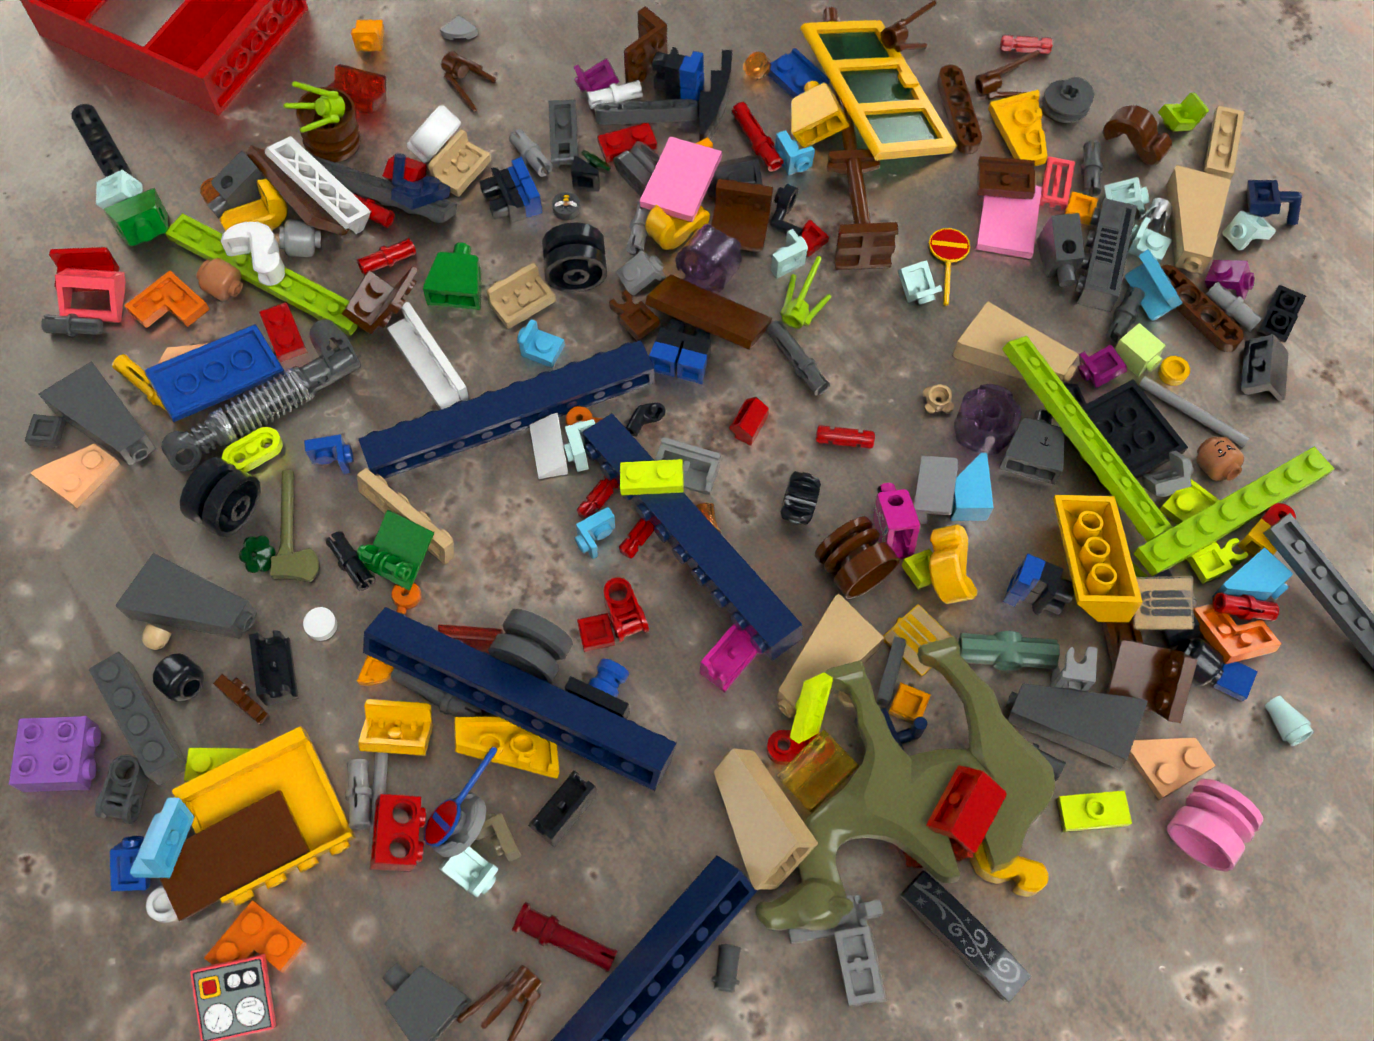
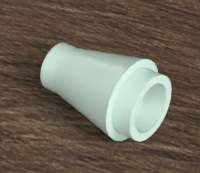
M1282 696L1273 698L1265 705L1284 742L1288 741L1291 746H1295L1314 733L1310 727L1311 722L1288 704Z

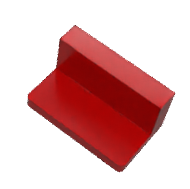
M106 247L50 249L49 256L57 266L56 274L66 268L119 272L117 262ZM73 288V292L109 291L102 289Z
M958 765L926 826L935 833L954 838L968 851L976 853L1007 793L984 771Z

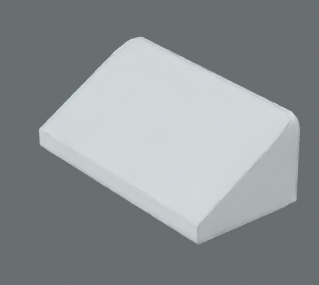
M558 413L551 414L530 424L538 479L568 474Z

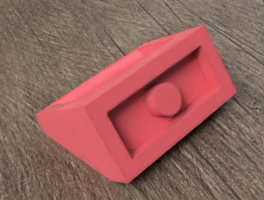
M66 268L55 275L60 316L76 314L78 318L101 319L103 322H121L125 293V272ZM73 288L109 290L111 311L71 308Z

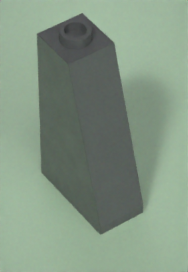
M92 361L39 393L53 413L63 417L66 422L128 465L145 459L149 453L156 449Z
M155 553L151 555L115 605L126 617L132 620L240 639L242 634L252 627L257 613L249 601Z
M1022 683L1018 693L1011 692L1005 710L1010 711L1007 719L1010 724L1120 769L1128 759L1148 701L1141 698Z

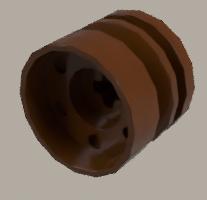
M319 87L327 91H337L338 95L344 100L345 113L339 118V123H330L301 133L303 146L310 155L334 163L347 160L356 153L360 146V133L355 104L351 97L343 90L333 87ZM307 92L301 96L298 103H315L321 95ZM296 109L300 128L324 119L321 115L317 114L315 109Z
M866 516L857 517L837 528L824 539L815 551L816 559L824 564L826 572H838L834 577V583L847 599L856 598L877 586L895 570L900 561L888 543L880 542L876 544L880 538V532L872 528L873 523Z

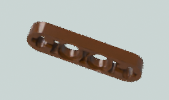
M945 65L939 72L937 84L953 139L958 151L963 154H974L980 147L982 133L963 72L958 66ZM950 96H960L963 101L954 102L950 99ZM964 116L969 119V122H958L956 117Z
M1172 265L1161 266L1166 276L1171 279L1169 281L1174 289H1177L1176 292L1179 297L1181 294H1188L1194 299L1193 303H1186L1182 300L1183 303L1175 309L1217 349L1223 352L1236 350L1243 340V330L1178 268ZM1208 313L1212 315L1215 322H1205L1200 314ZM1229 335L1232 337L1228 340L1224 338V336L1227 337Z

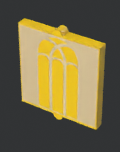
M917 604L903 618H897L896 624L883 635V641L891 648L894 636L905 639L906 647L902 660L922 678L932 667L925 666L919 662L917 656L918 648L923 644L952 636Z

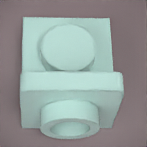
M120 170L97 181L96 205L104 209L143 192V185L125 171Z
M1139 177L1104 185L1107 199L1136 205L1140 215L1146 212L1145 204L1150 203L1147 186L1141 187Z
M1240 211L1223 231V235L1237 250H1244L1251 240H1269L1276 230L1263 217Z
M1145 217L1142 225L1135 224L1130 239L1132 244L1128 253L1139 257L1138 255L1149 249L1160 264L1172 239L1147 229L1151 219Z
M793 229L787 231L785 246L772 254L771 272L776 278L805 265L808 246L804 238L798 236Z

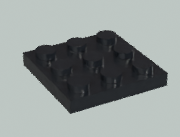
M1134 379L1082 406V409L1136 479L1170 461L1169 452L1177 451L1183 454L1188 448Z

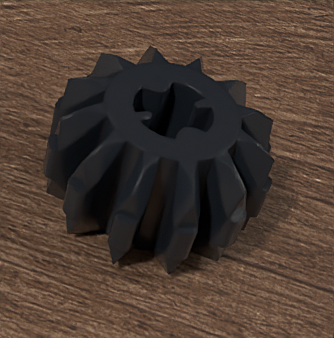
M795 471L791 474L780 511L782 519L797 525H807L811 521L821 487L818 477L806 472L800 473Z

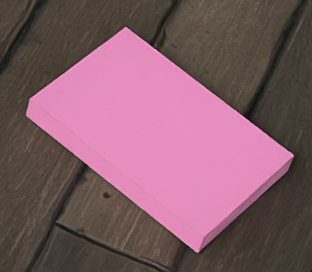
M670 136L640 199V207L651 210L655 205H658L669 216L693 222L722 158V151Z
M1035 185L1033 200L984 196L976 250L1031 259L1034 252L1042 186Z

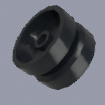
M574 222L555 226L545 233L542 239L545 281L551 287L565 292H584L596 288L604 282L607 277L604 235L598 228L590 224Z
M213 457L207 459L188 478L180 498V511L186 518L197 524H203L207 530L220 537H228L240 530L252 516L261 493L260 482L253 475L236 469L235 465L222 458Z

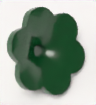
M586 150L581 152L582 156L587 159L588 164L594 168L610 171L611 166L596 155L590 154Z
M264 535L257 536L256 538L253 536L245 538L243 542L244 548L240 550L239 558L245 563L246 570L250 573L268 571L271 568V556H275L276 553L274 547L269 545V539Z

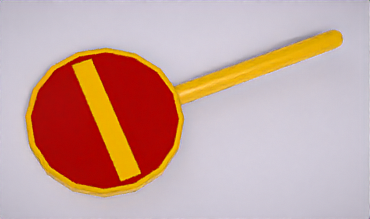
M942 228L935 231L928 243L929 250L933 256L945 262L943 298L945 306L949 304L951 262L963 260L970 250V242L966 235L952 228Z

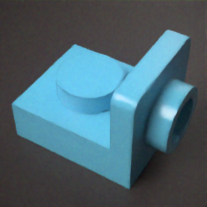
M786 130L776 134L775 150L783 159L784 163L782 166L788 175L804 172L812 167L815 154L813 146L799 150L797 142L790 138Z
M530 319L526 328H521L517 337L522 357L551 368L555 365L565 346L564 339L538 330L537 321Z
M609 507L576 524L577 536L574 538L583 554L588 552L592 559L597 558L598 549L594 540H602L608 537L613 529H615V516Z

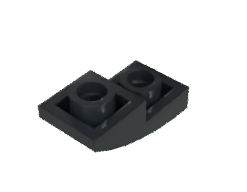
M1279 284L1273 293L1257 331L1266 335L1274 334L1279 341L1285 343L1298 318L1297 315L1306 296Z

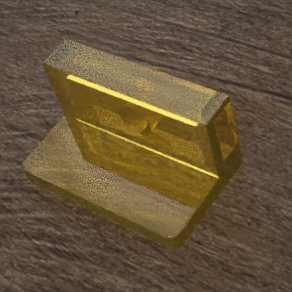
M823 730L777 777L812 813L859 767V764L844 751L830 734Z

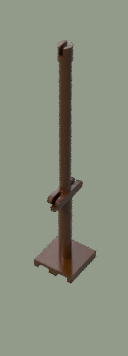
M827 7L824 9V22L839 21L836 8ZM828 33L827 39L832 59L844 60L840 33ZM846 71L840 72L847 83ZM836 93V98L850 127L841 130L844 150H835L829 153L827 171L847 174L854 224H842L839 226L834 259L835 270L888 268L892 265L891 255L896 247L895 236L899 232L897 222L871 223L863 173L879 169L880 161L874 159L869 149H858L854 122Z

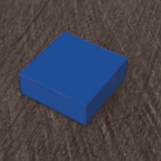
M1223 662L1221 667L1224 670L1223 675L1214 683L1213 688L1244 702L1248 698L1258 671L1239 662L1230 664Z

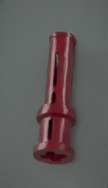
M527 902L523 904L512 928V932L518 933L521 931L538 939V944L542 946H548L550 943L604 969L606 972H609L618 952L559 924V919L555 915L548 917L531 909V905Z

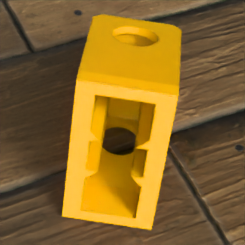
M810 81L804 86L805 92L794 97L792 100L791 131L803 148L809 147L850 127L836 96L826 83L819 84L817 81Z

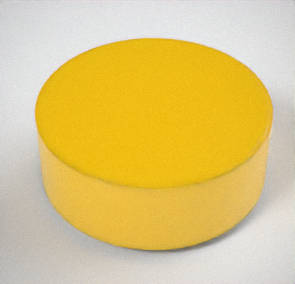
M1179 356L1166 357L1158 368L1160 379L1171 386L1183 384L1190 374L1188 362Z

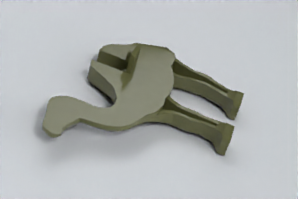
M953 636L923 644L918 648L917 656L921 664L932 667L940 672L962 701L968 724L969 748L937 749L908 756L891 735L886 719L875 701L863 662L856 661L826 670V674L833 677L831 689L844 692L852 700L857 712L858 731L864 740L866 754L863 763L845 788L818 807L804 822L818 844L799 864L801 883L774 901H762L756 906L755 914L767 929L828 930L836 927L843 916L853 909V902L846 897L835 860L839 847L851 839L873 838L893 843L917 861L938 881L943 883L958 882L960 872L949 837L935 833L926 826L958 765L984 771L1007 793L982 841L991 873L1006 869L1018 857L1027 830L1047 808L1055 790L1053 767L1040 751L1023 738L1002 715L993 689L978 677L960 655L957 637Z

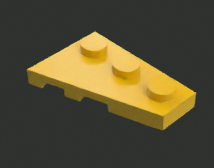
M1039 89L990 102L988 111L1013 158L1035 160L1034 167L1045 164L1048 156L1045 133L1042 130L1041 123L1042 110L1039 108Z
M455 717V752L484 759L492 747H496L497 752L491 759V762L558 779L557 744L500 717Z

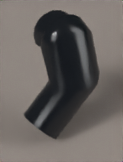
M648 403L638 406L625 428L632 436H638L643 425L657 422L665 416L666 409L661 403Z

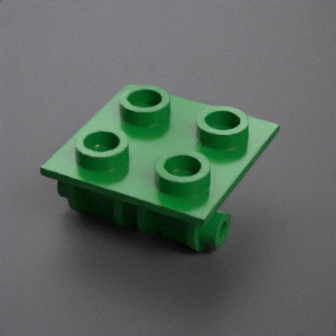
M387 510L373 545H361L357 550V555L370 571L407 590H411L435 532Z

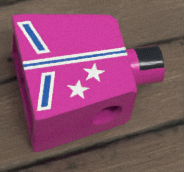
M884 483L877 488L878 494L873 514L875 528L880 532L878 542L888 543L901 560L914 555L920 522L909 491L905 489L896 490L893 483Z

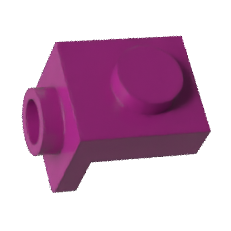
M607 58L585 72L579 64L574 66L577 77L574 80L582 92L609 88L610 84L615 83L616 85L620 82Z
M1213 260L1206 276L1205 284L1208 289H1211L1215 283L1219 282L1225 289L1236 290L1237 297L1240 296L1245 300L1248 291L1253 289L1255 276L1254 273L1250 272L1248 261Z
M1112 345L1089 357L1085 351L1079 354L1080 365L1077 366L1083 380H1090L1095 389L1127 372L1126 364Z

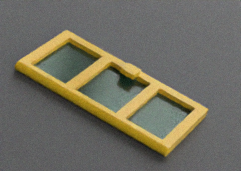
M881 20L804 23L800 27L801 32L875 160L953 153L957 146L902 54L897 52L896 48L888 49L882 44L880 33L885 29V26Z

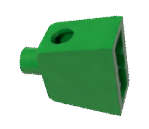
M155 188L104 208L115 231L129 246L151 241L154 237L168 231V213Z
M456 243L453 253L439 252L436 255L423 285L427 305L481 310V268L478 257L470 255L471 247L468 244Z

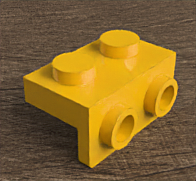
M367 699L365 701L366 718L358 740L359 751L426 755L433 729L432 709L429 703Z

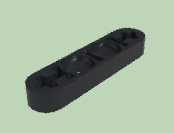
M81 104L75 107L71 117L104 176L107 177L114 174L112 168L117 166L119 171L123 170L132 176L127 163L95 108L89 104ZM88 116L92 123L86 124L83 118ZM94 133H103L99 139H90ZM113 151L110 157L100 158L102 153Z

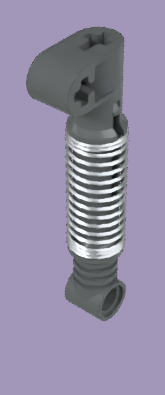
M327 319L317 321L311 327L309 336L319 356L318 358L302 367L294 366L285 371L286 376L283 377L282 374H279L280 379L278 380L273 377V383L267 380L268 386L265 387L264 384H261L262 389L260 390L255 387V393L249 390L250 396L247 397L246 394H243L244 399L242 400L237 397L238 402L234 403V401H231L232 406L230 407L225 404L228 411L226 414L220 407L219 411L215 409V411L208 414V418L204 421L205 425L197 424L198 429L190 428L191 433L187 431H174L166 435L162 441L161 448L170 464L178 471L192 470L199 464L201 457H203L202 452L210 453L208 449H217L216 444L219 446H229L238 440L236 434L238 437L243 438V433L248 435L250 434L249 430L253 432L256 430L255 427L261 428V423L268 425L267 420L273 422V417L279 419V413L285 416V410L288 412L292 411L291 406L297 409V403L303 405V400L305 402L311 401V399L315 398L316 392L361 368V364L348 337L333 321ZM329 339L337 346L336 348L332 349L329 346ZM185 449L183 452L177 454L178 451Z

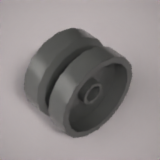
M512 609L502 624L506 634H498L488 649L489 654L498 660L516 666L520 670L552 684L559 671V665L556 660L566 658L573 645L572 639L566 632L547 619L529 611Z

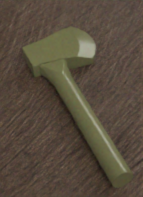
M283 470L280 546L277 555L271 556V577L273 579H292L311 583L318 573L319 560L311 548L294 552V471Z

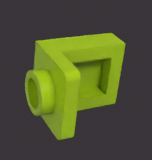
M1189 93L1181 104H1164L1158 113L1163 118V124L1169 130L1192 131L1209 112V109L1196 93Z

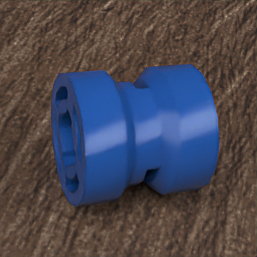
M602 658L597 666L598 674L591 678L588 684L617 698L619 695V685L626 682L629 672L622 665Z

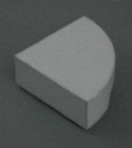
M460 15L440 29L442 37L449 40H454V38H466V40H469L478 35L477 28Z

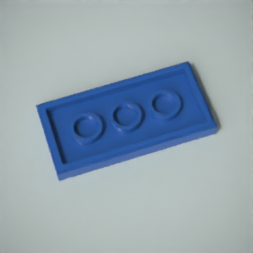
M256 324L144 370L146 377L173 423L267 383V380L271 381L273 377L278 378L279 374L284 375V369Z

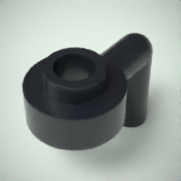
M786 184L784 188L780 187L774 198V203L777 204V207L770 221V226L785 234L793 229L798 236H801L802 228L783 221L785 215L794 206L798 195L797 187Z

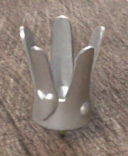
M1156 198L1138 220L1144 216L1150 218V222L1154 219L1155 223L1152 231L1156 233L1160 232L1164 222L1163 232H1165L1166 221L1172 213V204L1164 198Z

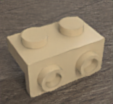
M460 129L455 136L448 140L446 146L432 157L429 163L430 175L449 186L450 193L459 197L491 162V155L489 152L469 142L467 132Z
M535 263L519 268L506 279L495 282L486 291L489 306L508 330L556 302L555 294L539 276L538 266Z

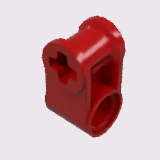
M620 577L607 581L603 590L604 602L618 642H623L625 637L641 631L644 633L649 632L645 614L637 602L630 583ZM615 591H622L626 594V597L616 601L610 595Z

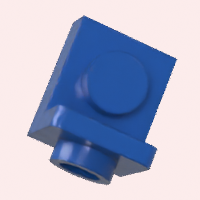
M341 434L304 440L305 452L312 464L326 465L334 460H338L343 474L350 473L349 463L354 462L353 451L350 444H345Z
M144 836L125 837L122 839V842L110 849L111 891L147 890L151 886L150 878H134L130 873Z

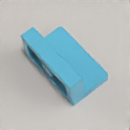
M1148 249L1138 255L1143 264L1128 272L1125 278L1133 290L1134 287H1138L1144 291L1145 297L1141 305L1148 317L1154 321L1183 302L1157 259Z
M167 798L161 813L154 815L130 870L134 878H170L195 817L180 798Z

